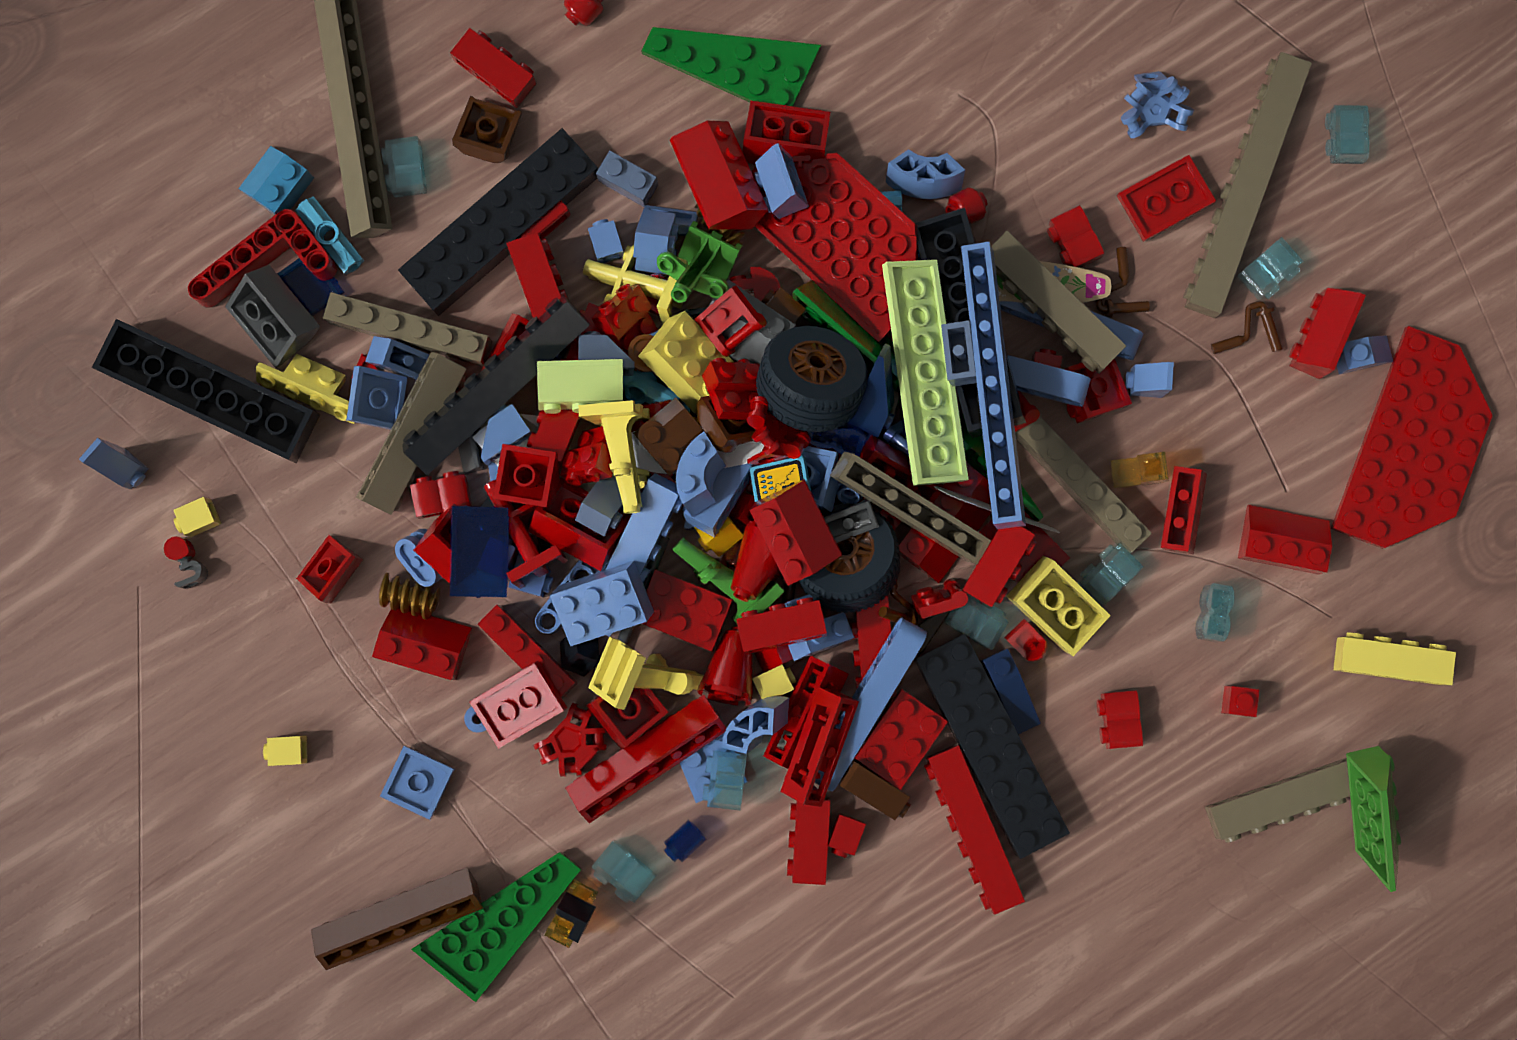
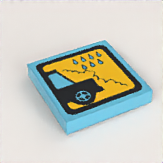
M803 455L797 459L789 458L749 468L755 502L805 479L811 491L806 458Z

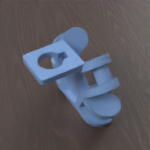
M1160 71L1134 75L1137 88L1131 95L1127 94L1124 97L1133 108L1121 116L1122 123L1129 128L1127 131L1129 137L1136 138L1142 135L1147 127L1165 124L1177 130L1187 131L1188 125L1186 122L1188 117L1193 115L1194 109L1181 104V102L1187 98L1190 90L1186 86L1181 87L1178 85V80L1175 77L1167 78ZM1171 93L1172 95L1169 98L1165 94ZM1172 109L1179 112L1176 119L1169 117Z

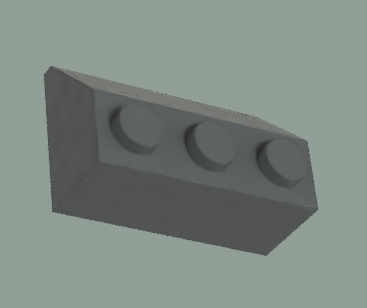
M270 265L246 273L225 306L275 368L281 366L307 345L320 328L319 324Z
M730 280L727 281L729 289L736 285ZM737 286L756 312L764 316L767 325L760 331L756 330L736 346L734 353L729 357L735 361L748 359L750 363L760 364L765 348L771 339L781 332L796 327V325ZM713 298L710 305L713 304L717 299ZM742 316L724 331L722 335L725 339H729L748 321Z

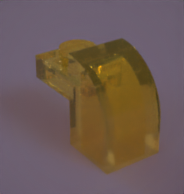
M1166 452L1111 460L1114 488L1146 486L1169 481Z
M575 879L567 890L570 894L592 905L598 894V891ZM555 914L544 936L570 948L573 940L569 939L568 936L574 923Z

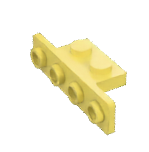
M299 354L294 356L284 372L260 362L256 366V381L263 387L274 389L285 394L290 399H297L316 410H322L341 421H346L349 401L336 396L345 383V374Z

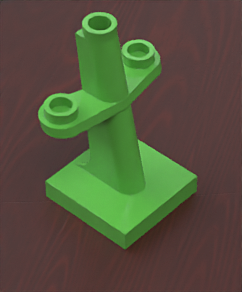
M693 221L678 258L671 252H662L657 257L658 269L677 280L671 291L672 299L678 303H683L693 290L710 295L716 299L720 298L729 290L727 281L743 245L737 243L736 246H733L721 240L723 235L715 231L709 234L697 228L698 223ZM679 258L687 260L688 266L684 264Z
M682 538L672 548L676 554L695 568L693 572L696 574L695 577L704 584L711 581L735 601L737 612L731 618L736 623L737 618H742L741 613L758 610V614L763 613L784 592L777 583L771 581L756 600L741 601L733 595L734 591L731 589L734 571L688 542L685 538Z

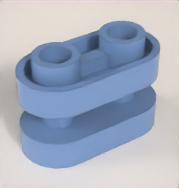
M418 529L396 543L395 553L416 582L421 586L429 587L442 579V577L413 550L427 531V529Z

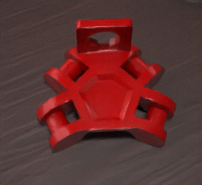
M753 397L750 403L752 411L748 413L747 423L756 429L752 435L754 442L760 441L764 447L762 452L748 458L747 463L763 465L780 461L787 457L791 459L799 458L803 453V449L807 448L811 442L809 435L802 431H796L799 429L787 427L786 424L775 418L768 411V401L765 397Z
M573 702L566 718L546 739L533 745L535 750L538 749L542 759L540 762L542 765L559 758L560 777H566L567 773H576L577 776H583V768L600 750H607V744H604L603 733H606V730L604 728H587L593 714L589 708L587 710L581 709L577 703ZM573 718L582 720L581 726L571 723ZM586 734H592L593 745L586 744ZM552 743L556 753L552 754L548 745ZM565 757H575V762H566Z

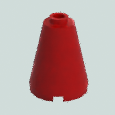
M755 521L748 522L745 527L731 583V589L734 591L733 595L744 602L756 600L780 571L759 528L755 526Z
M732 627L731 630L725 631L698 686L697 692L702 696L704 691L708 693L707 699L719 703L738 706L739 701H746L745 706H749L753 699L752 653L744 654L738 627Z

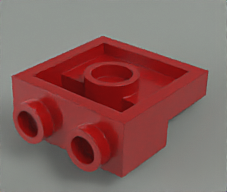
M625 284L616 290V295L611 300L601 304L598 308L599 311L591 318L601 335H607L627 356L628 347L636 336L652 334L658 330L648 313L652 306L640 285Z
M722 357L710 361L702 378L718 419L747 420L748 413L752 411L750 408L751 399L759 396L756 379L760 364L750 363L748 359L726 362V359Z
M1115 358L1100 373L1095 370L1093 372L1090 371L1083 363L1064 369L1085 375L1091 379L1084 405L1074 406L1067 404V412L1071 418H1075L1077 424L1132 404Z
M603 426L582 431L578 439L577 449L566 452L562 461L563 466L560 476L565 478L568 484L580 486L583 483L598 482L599 480L612 477L613 472L609 466L612 461Z

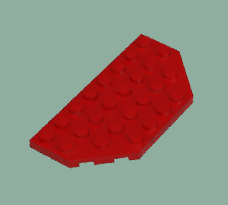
M838 153L826 154L821 159H811V155L792 156L809 207L780 219L772 212L768 213L767 211L755 227L881 344L892 333L882 264L893 261L918 260L917 225ZM755 167V168L751 171L752 174H753V176H754L755 181H756V178H755V174H754V173H755V172H758L757 167ZM758 185L763 198L766 197L764 188H760Z
M1410 326L1404 328L1331 526L1332 530L1383 549L1456 517L1493 416L1460 345Z

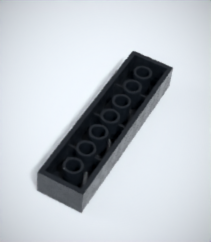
M561 128L401 266L398 271L430 308L440 316L510 255L506 243L521 238V235L561 201L568 205L598 179L596 176L598 167L568 133Z
M961 208L915 223L917 225V246L921 260H937L946 324L970 321L961 246L976 244L967 211L965 208ZM1006 351L1014 426L1026 423V419ZM977 383L956 386L969 434L972 438L982 436Z
M118 319L115 320L92 366L93 369L296 464L320 417V414Z
M962 634L914 659L944 719L948 721L947 724L1016 857L1022 859L1070 834L966 634Z

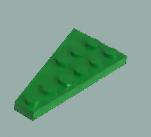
M652 27L641 52L649 58L749 103L750 101H758L794 107L821 49V45Z
M560 851L482 902L483 909L456 919L411 950L473 1001L477 1002L582 868Z

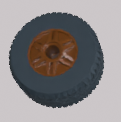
M817 326L794 327L777 334L766 346L756 379L757 393L759 396L767 399L768 411L779 421L792 428L807 432L833 430L845 425L855 416L868 383V370L859 350L842 335Z
M834 504L832 512L853 504ZM873 509L879 527L856 536H850V538L838 542L837 544L842 552V556L813 575L799 581L806 594H810L815 601L820 600L821 607L824 606L825 609H830V611L837 610L840 613H848V611L854 613V611L859 612L861 609L866 610L868 607L871 608L874 604L880 603V600H883L896 584L901 567L898 539L889 521L884 516H881L879 512H876V510ZM821 510L823 516L832 513Z

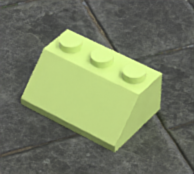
M623 359L537 361L538 410L555 414L563 409H572L573 412L579 413L578 405L623 401Z

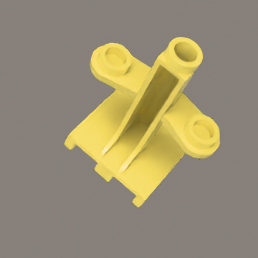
M634 245L626 247L623 254V261L625 262L622 268L587 259L583 268V275L588 276L589 279L614 286L612 294L608 293L604 302L611 300L616 295V290L619 287L630 284L640 285L645 296L659 300L657 309L662 324L672 317L671 310L673 306L681 309L683 303H678L671 297V291L677 280L671 276L668 277V280L632 271L636 263V258L633 257ZM679 258L684 264L688 266L687 260Z
M633 400L578 405L579 417L596 425L602 424L612 461L609 466L616 477L623 504V513H640L642 501L639 483L647 482V477L650 475L648 470L636 467L631 429L635 421L650 419L649 409H643V405L635 404Z
M609 637L588 688L615 708L625 710L633 688L663 689L677 695H684L690 693L693 689L698 690L704 675L696 671L668 667L666 660L661 654H651L646 660V657L621 640Z

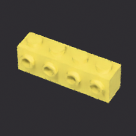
M1348 632L1346 637L1337 638L1334 671L1436 685H1453L1456 652L1446 651L1447 646L1429 644V648L1419 647V642L1402 640L1401 644L1391 643L1392 638L1374 636V641L1364 640V634Z

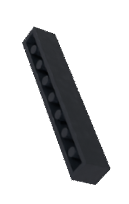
M564 295L560 299H553L546 306V312L541 317L531 319L525 326L526 330L519 337L514 336L505 344L504 347L506 349L498 356L495 354L490 357L484 364L485 368L478 375L476 373L472 374L465 381V387L460 392L450 394L444 401V406L438 412L433 411L424 419V425L417 431L414 429L403 439L404 443L402 444L404 454L426 475L434 470L537 374V361H552L590 325L587 319Z

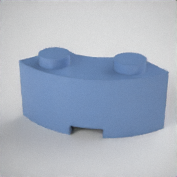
M908 149L888 163L886 183L894 190L901 191V194L920 199L944 198L962 190L965 169L948 153L938 157H924Z
M705 432L698 435L688 445L679 461L676 473L678 495L692 517L716 502L713 495V483L718 473L726 467Z
M772 696L763 698L740 713L728 725L723 737L722 748L747 754L762 742L763 735L775 734L788 723L789 697Z

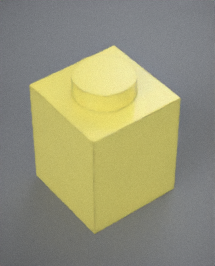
M206 497L199 498L173 510L176 518L173 519L179 533H183L185 536L193 537L222 524L212 500Z
M783 665L752 679L761 699L782 696L794 690L792 684L796 683L790 667L784 669Z
M307 736L267 738V743L263 747V756L265 760H268V766L306 764Z

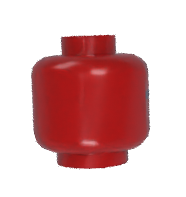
M564 0V7L568 10L564 15L576 26L579 22L589 26L602 13L603 5L601 3L603 0Z
M968 187L949 197L946 213L965 208L972 225L985 217L986 206L988 205L987 199L982 192Z

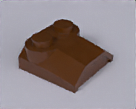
M470 96L452 138L453 146L459 149L461 153L491 163L504 162L509 157L510 145L522 111L508 109Z
M710 396L700 398L697 403L698 422L718 451L731 453L739 444L754 441L752 435L756 429L751 427L747 420L718 419Z
M675 397L633 434L670 476L677 470L679 461L688 445L704 430Z

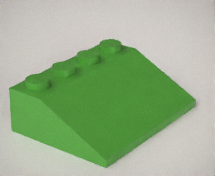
M1379 746L1346 753L1355 851L1390 892L1396 891L1399 863L1398 845H1401V838L1396 827L1399 814L1394 804V796L1397 795L1396 786L1392 780V772L1395 770L1394 761Z

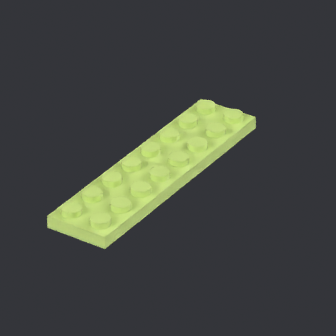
M937 260L886 262L882 264L913 486L969 480L956 389L947 380L941 328L942 324H946Z

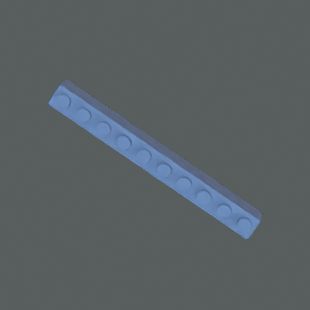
M990 242L961 246L993 525L997 529L1026 526L994 251Z

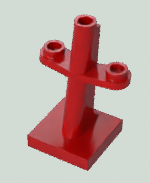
M495 479L487 483L484 489L498 512L500 519L494 523L488 521L477 527L476 537L481 541L506 527L525 562L506 574L511 583L521 589L525 586L521 580L525 576L533 572L540 578L549 572L545 566L549 562L557 558L564 564L568 560L563 551L556 545L540 553L520 518L534 511L538 506L525 504L515 509L512 502L493 499Z

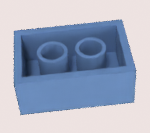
M634 561L559 585L550 594L570 646L647 622L654 613Z

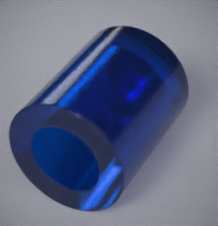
M688 819L664 841L667 846L664 851L674 862L678 859L684 862L707 838Z

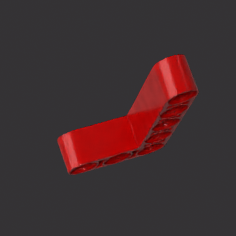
M284 209L189 282L188 293L203 307H213L236 290L246 273L267 266L290 247L319 280L326 281L333 278L337 272V265L302 219L294 211ZM295 221L292 228L286 229L290 222ZM273 238L272 243L265 246L266 241ZM310 241L307 248L301 249L305 242ZM252 255L248 262L243 263L246 256ZM326 261L321 269H317V265L320 262ZM230 271L229 276L222 280L223 275ZM208 288V292L201 296V292Z

